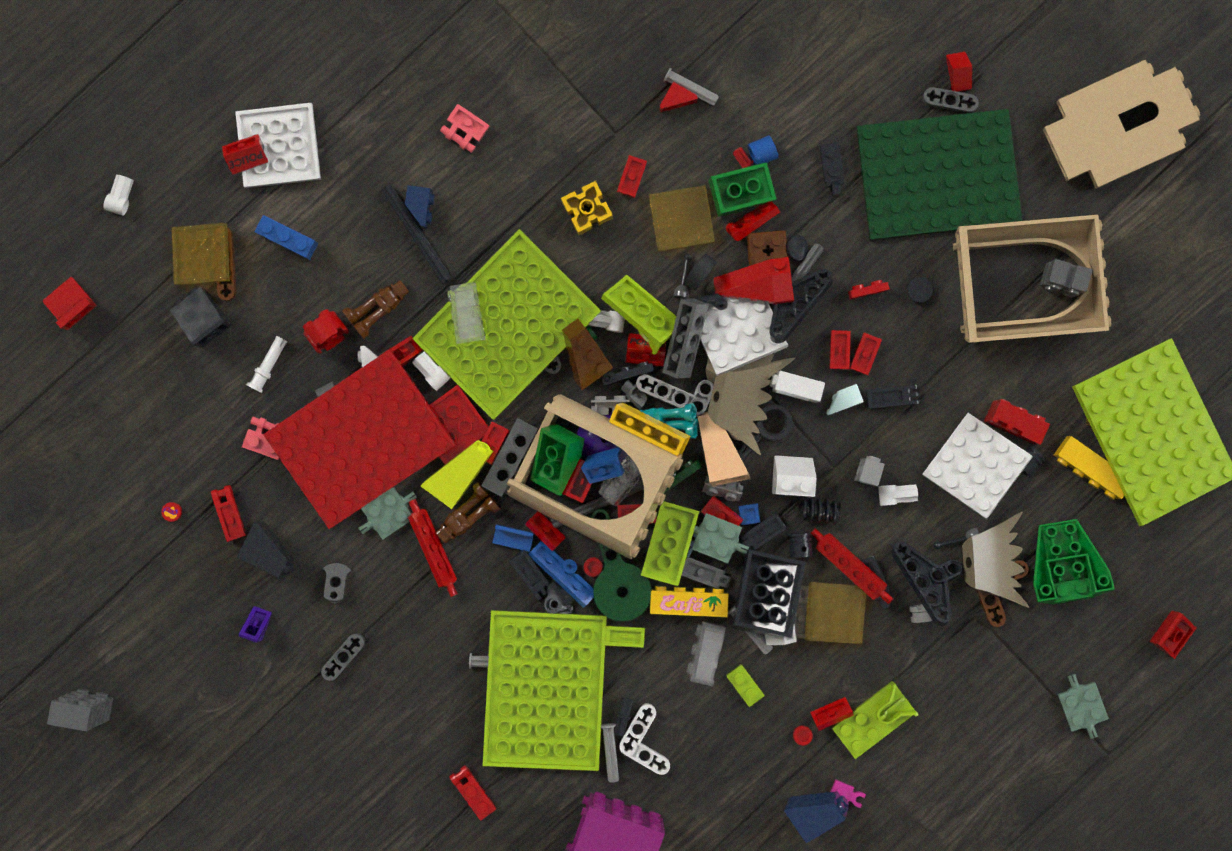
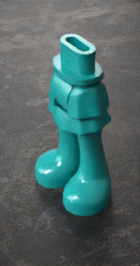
M693 403L675 409H664L661 407L658 409L640 410L677 430H684L687 435L691 436V439L697 437V409ZM666 418H684L685 420L666 421Z

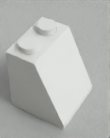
M774 456L772 494L815 497L816 473L813 458Z

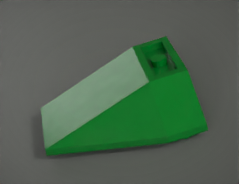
M1077 519L1039 525L1033 579L1038 603L1059 604L1089 599L1115 590L1109 568Z

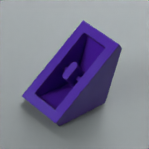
M254 606L239 633V637L256 643L262 641L272 612Z

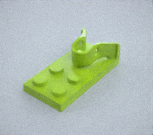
M628 275L603 294L601 299L638 329L639 334L644 340L649 342L653 350L652 354L655 355L660 346L672 336L676 316Z
M665 501L662 503L641 576L676 586L679 585L699 511Z
M891 681L854 709V716L836 723L831 728L856 759L911 716H918V713L907 701L897 685Z

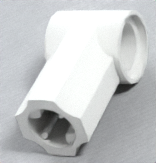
M116 174L111 193L105 198L104 210L124 216L129 206L128 196L134 180Z
M601 311L589 323V326L623 333L625 318L616 311Z
M425 352L412 362L436 391L450 379L449 375L440 366H437Z
M916 485L878 486L880 506L918 501Z

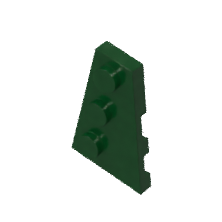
M700 457L695 462L690 460L682 466L683 470L677 473L675 471L672 476L675 479L671 487H667L665 492L706 463L705 459Z

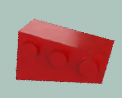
M1004 399L992 402L984 420L985 423L1034 445H1041L1050 425L1045 422L1046 419L1036 414L1033 416L1028 413V410L1016 407Z

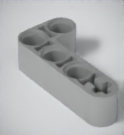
M641 375L636 382L637 388L641 392L677 408H682L686 404L696 401L701 402L703 409L697 412L696 416L705 412L714 387L712 382L703 380L697 385L694 394H690L649 375ZM648 379V384L653 385L654 382L658 383L654 388V393L650 392L652 388L648 386L645 389L641 388L640 380ZM702 384L710 386L709 394L701 393L700 386ZM660 386H665L668 390V394L664 397L659 396L657 393V389ZM677 394L685 396L683 404L675 402L674 398Z

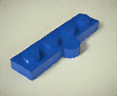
M542 541L528 554L583 608L594 598V589L580 575L575 574L577 570L575 561L570 559L564 561Z

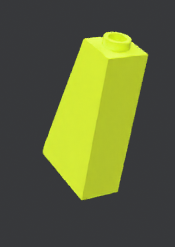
M477 440L422 483L421 487L452 509L459 502L493 451L486 443Z

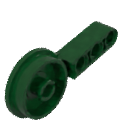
M603 509L596 510L592 515V518L595 519V515L602 512L606 515V520H610L609 514ZM599 543L605 567L594 584L593 594L598 609L612 620L629 621L635 619L646 610L650 603V582L647 577L641 576V569L625 563L618 552L614 560H609L606 557V552L610 548ZM621 586L626 587L628 590V594L625 597L617 594V589Z

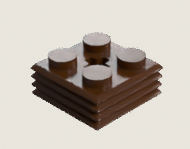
M786 231L758 232L747 235L749 266L769 259L788 257ZM766 247H769V250L773 251L772 253H770V256H767L766 253H763V250H765Z

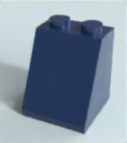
M838 791L792 796L788 799L784 812L803 840L808 843L845 821L849 803Z

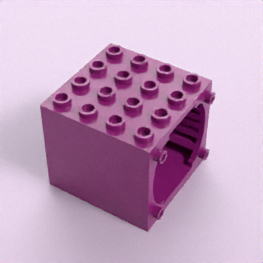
M590 793L589 797L584 796L582 804L586 806L582 809V818L573 843L568 842L565 849L567 851H659L665 835L663 818L660 817V814L653 811L649 813L644 812L639 806L631 805L630 807L624 805V801L620 799H607L603 793Z

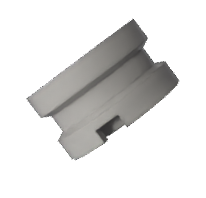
M922 604L910 606L912 623L932 621Z

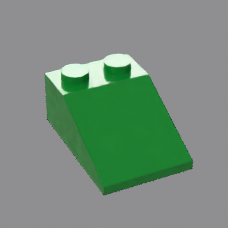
M767 162L714 175L708 180L718 217L776 200Z
M557 424L541 428L530 480L558 496L562 495L581 458L585 439Z

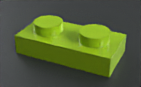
M606 626L605 645L644 648L645 628Z
M742 664L726 675L749 707L765 696Z

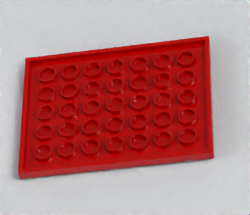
M391 349L263 434L329 529L456 445Z

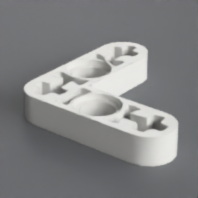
M645 703L639 708L625 735L622 737L620 750L623 754L653 772L664 775L670 769L669 760L641 743L656 716L655 707L652 704ZM651 708L652 716L648 715L645 719L648 722L647 725L643 721L637 720L638 717L643 718V709ZM635 724L643 726L641 734L633 733L632 728ZM630 733L631 736H633L634 738H637L638 741L636 742L635 739H634V740L632 741V744H631V746L633 747V749H630V748H629V749L626 751V750H625V746L623 745V743H624V742H625V743H628V742H629V740L631 739V737H629V736H627V735ZM643 750L650 753V758L647 761H643L639 757L640 752ZM654 755L657 756L655 758L657 762L661 763L662 760L665 761V769L661 768V770H658V765L654 762L652 766L649 765L652 762Z

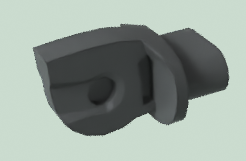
M629 380L622 386L621 390L627 394L626 398L637 408L641 409L647 400L646 394L637 388V384L633 385Z

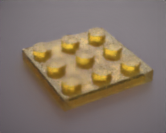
M706 185L649 194L658 252L715 242Z
M226 223L172 227L174 285L230 281L228 228Z
M809 582L805 640L862 644L866 593L857 585Z

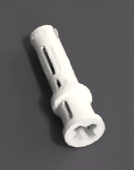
M276 336L260 367L255 368V374L251 381L246 384L247 386L260 393L263 392L262 388L266 380L270 379V371L287 341Z

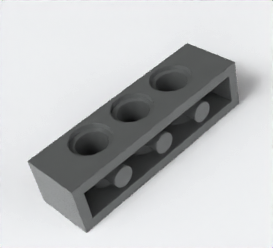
M694 298L681 299L662 373L677 379L691 378L709 307L708 303Z
M517 418L482 487L501 497L504 494L508 495L507 491L510 489V486L507 485L509 479L516 477L522 460H524L539 430L538 428ZM519 436L526 438V444L523 447L516 445V439ZM509 453L517 455V461L514 464H510L507 461ZM500 470H506L508 473V478L505 481H501L498 478Z

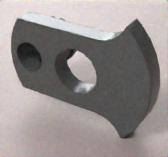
M340 563L329 564L323 568L326 571L324 598L333 604L343 600L346 577L352 572L347 566ZM337 577L341 579L340 586L332 587L330 585L332 578ZM337 594L335 599H332L330 596Z

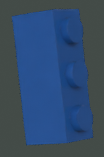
M264 215L254 231L258 235L308 260L311 259L318 245L315 240Z

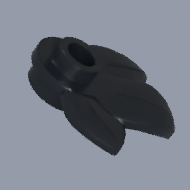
M554 580L547 588V597L544 599L543 607L547 613L572 614L575 609L571 603L575 599ZM552 601H555L556 606L554 608L551 607Z

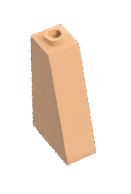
M708 412L698 416L708 476L712 487L750 479V475L727 431L721 426L716 425L709 417Z

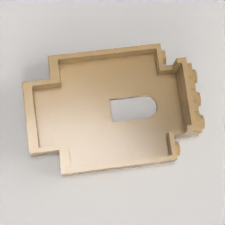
M1143 60L1059 99L1056 103L1063 119L1044 127L1043 131L1066 181L1088 172L1097 189L1186 148L1184 145L1186 144V139L1178 131L1199 121L1200 112L1197 106H1193L1190 100L1192 99V94L1188 88L1185 89L1182 82L1184 77L1181 71H1177L1176 67L1153 77L1154 70L1150 63L1147 64L1146 60ZM1145 102H1153L1157 105L1158 115L1155 119L1125 132L1119 119V114Z

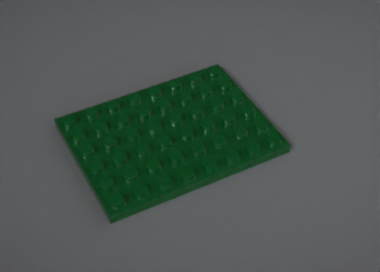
M1009 109L856 127L869 240L955 231L960 226L1022 221Z

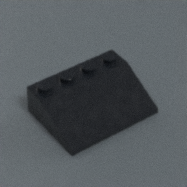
M749 549L745 555L731 628L752 633L792 638L806 562Z

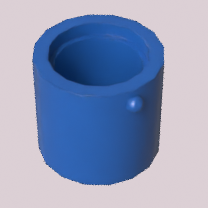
M769 135L747 145L755 165L768 163L779 158L775 144Z

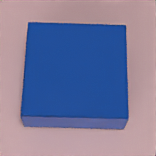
M758 503L738 506L740 517L743 518L741 525L761 523Z

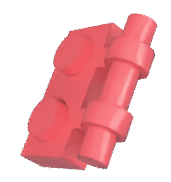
M457 104L447 119L453 125L450 129L444 125L440 132L446 135L445 138L458 143L459 147L463 150L466 149L472 153L476 146L471 144L470 141L474 138L480 142L490 126ZM460 129L467 135L465 138H462L456 134V131Z
M252 417L250 424L256 425L257 429L256 431L248 429L242 447L279 460L280 458L262 434L264 429L270 430L279 423L273 424L267 422L265 418Z

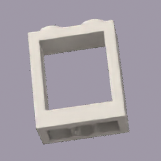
M779 371L772 376L770 386L773 387L772 392L818 403L821 401L825 383Z

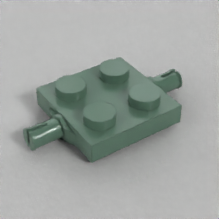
M392 487L361 509L367 516L368 522L359 527L361 533L364 534L373 528L383 540L410 522L408 517L412 512L409 509L408 502L417 498L416 495L413 496L415 493L412 491L403 497Z
M707 513L699 527L695 526L693 532L696 534L693 550L725 563L729 562L735 550L747 554L746 550L749 549V546L738 543L742 527Z
M1076 674L1069 675L1068 679L1071 687L1057 695L1070 730L1075 731L1087 728L1090 739L1096 738L1098 735L1094 726L1099 722L1109 719L1095 682L1085 685L1079 684Z

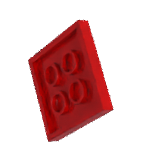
M456 385L430 404V407L456 443L454 447L439 456L445 465L474 442L481 440L489 428L459 385Z

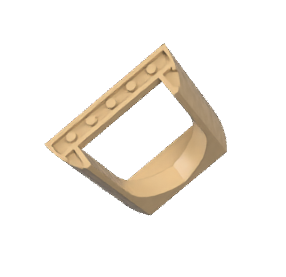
M1098 215L958 227L955 233L956 243L953 244V251H957L964 319V325L960 326L961 333H965L964 339L967 342H981L1109 331L1111 318L1107 313L1109 298L1105 292V289H1107V278L1104 277L1106 262L1102 258L1104 242L1103 239H1100L1102 222L1099 220ZM1040 244L1059 249L1069 255L1079 266L1093 269L1087 292L1081 293L1069 307L1054 316L976 324L969 249Z
M559 394L553 398L552 404L547 403L544 409L548 410L515 479L508 480L507 485L510 486V489H508L507 493L511 498L629 559L635 558L640 550V547H638L640 541L644 540L649 530L647 527L649 523H653L656 518L657 512L655 510L658 504L662 505L666 495L664 492L666 488H670L675 479L672 477L675 470H679L683 463L681 459L683 455L676 456L610 423L609 418ZM560 416L620 447L632 458L640 471L644 485L643 504L626 516L611 520H599L587 517L526 486L525 483L533 469L541 428L555 424Z

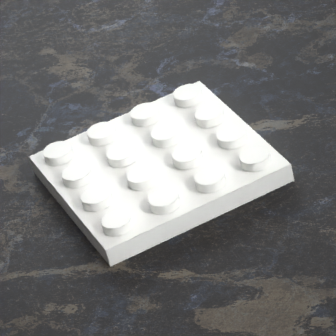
M312 103L235 111L238 139L242 140L259 134L262 148L268 159V163L242 171L244 188L321 180Z
M723 297L728 303L725 310H718L712 304H709L700 340L716 376L740 368L788 347L787 341L776 344L770 339L769 330L773 312L768 301L757 300L756 302L751 301L749 298L740 297L739 299ZM780 331L779 333L775 332V336H777L778 334L782 335V331Z
M967 413L924 471L923 476L987 519L1032 459V455Z

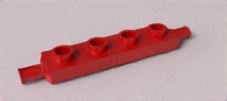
M416 499L408 502L413 512L408 519L438 586L446 587L450 597L457 595L458 593L453 585L457 578L436 534L435 528L426 509H420Z
M816 528L811 532V535L819 541L816 549L874 600L880 596L887 604L893 600L885 591L887 584L832 534L828 533L823 536Z

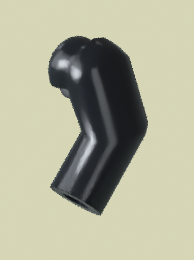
M717 293L700 296L702 302L712 304L718 310H725L728 306L727 300Z

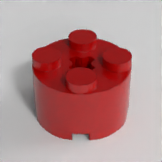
M328 309L323 310L317 319L309 321L303 326L304 336L318 354L322 353L321 350L324 348L328 351L338 345L344 339L343 334L349 333V330L334 311L329 312Z

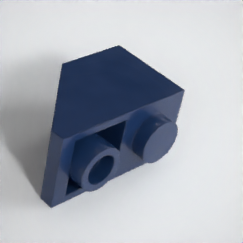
M407 185L405 205L420 225L427 229L428 224H431L432 213H429L430 205H434L435 194H432L430 188Z

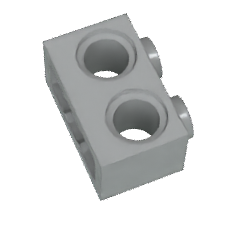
M873 456L860 459L854 481L870 486H878L885 464L880 463L881 459Z

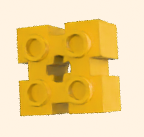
M596 181L582 187L583 193L576 195L574 191L561 198L568 215L572 213L574 215V218L571 220L578 235L591 230V224L596 221L601 225L613 219L607 203L601 204L600 202L602 193ZM584 205L592 207L590 212L583 211Z

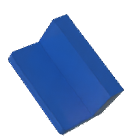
M620 447L587 456L581 469L589 484L624 474L625 470L619 460L622 452Z
M496 524L493 538L494 544L520 550L524 549L530 552L534 537L533 532Z

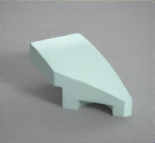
M857 384L839 390L837 394L833 395V401L830 409L827 410V415L864 402Z

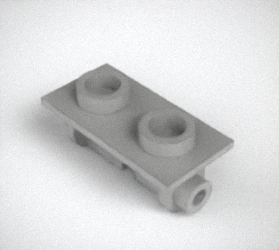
M595 396V400H591V402H595V406H591V410L601 415H609V408H612L613 413L616 404L622 402L626 404L630 400L626 399V396H614V399L606 400V396Z
M706 476L702 492L709 496L724 497L728 501H739L742 496L743 485H740L739 482L726 484V486L712 487L709 476Z

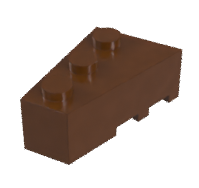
M578 318L562 329L570 357V365L574 374L573 378L581 390H583L613 367Z

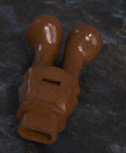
M399 280L394 285L391 283L390 286L379 289V292L374 293L368 301L358 308L346 307L342 312L352 324H355V329L365 339L369 335L370 327L381 317L389 314L391 310H395L400 300H404L403 297L409 291ZM377 305L380 307L367 318L356 323L362 316H364L372 308H374Z
M479 482L474 484L472 496L459 508L449 513L444 523L441 524V528L436 531V534L445 544L450 539L454 540L457 536L466 533V530L471 529V526L486 513H497L501 510L499 504L490 496L468 517L465 516L470 509L489 495L488 491Z

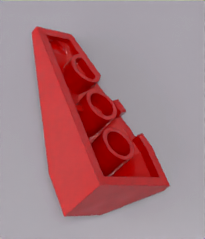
M789 257L769 259L714 278L715 294L717 293L722 297L739 299L740 297L749 298L751 301L756 302L757 300L768 301L770 304L794 302Z

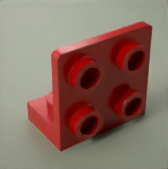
M73 277L67 279L43 300V303L58 319L56 324L65 330H69L97 306Z

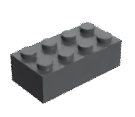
M86 689L71 691V693H66L64 696H59V698L51 701L47 724L88 731L109 721L113 698L108 697V694L103 692L90 694L89 690Z

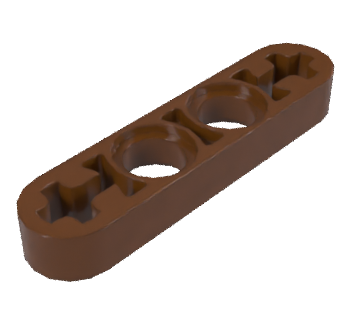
M221 226L214 233L217 293L222 300L232 301L236 296L233 232L229 228ZM224 230L225 233L229 234L225 237V243L229 244V246H219V244H223V238L219 237V234H222ZM223 249L229 250L230 256L228 259H221L220 252ZM224 268L230 269L231 275L229 278H222L221 271ZM222 281L232 283L227 284L228 290L232 291L230 294H228V297L222 294V291L226 290V285L221 284Z

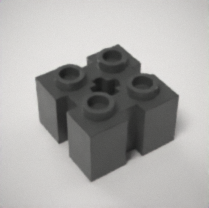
M1054 259L1046 263L1040 286H1044L1045 290L1050 292L1061 290L1064 292L1063 295L1074 298L1075 295L1079 296L1081 293L1087 292L1093 269Z

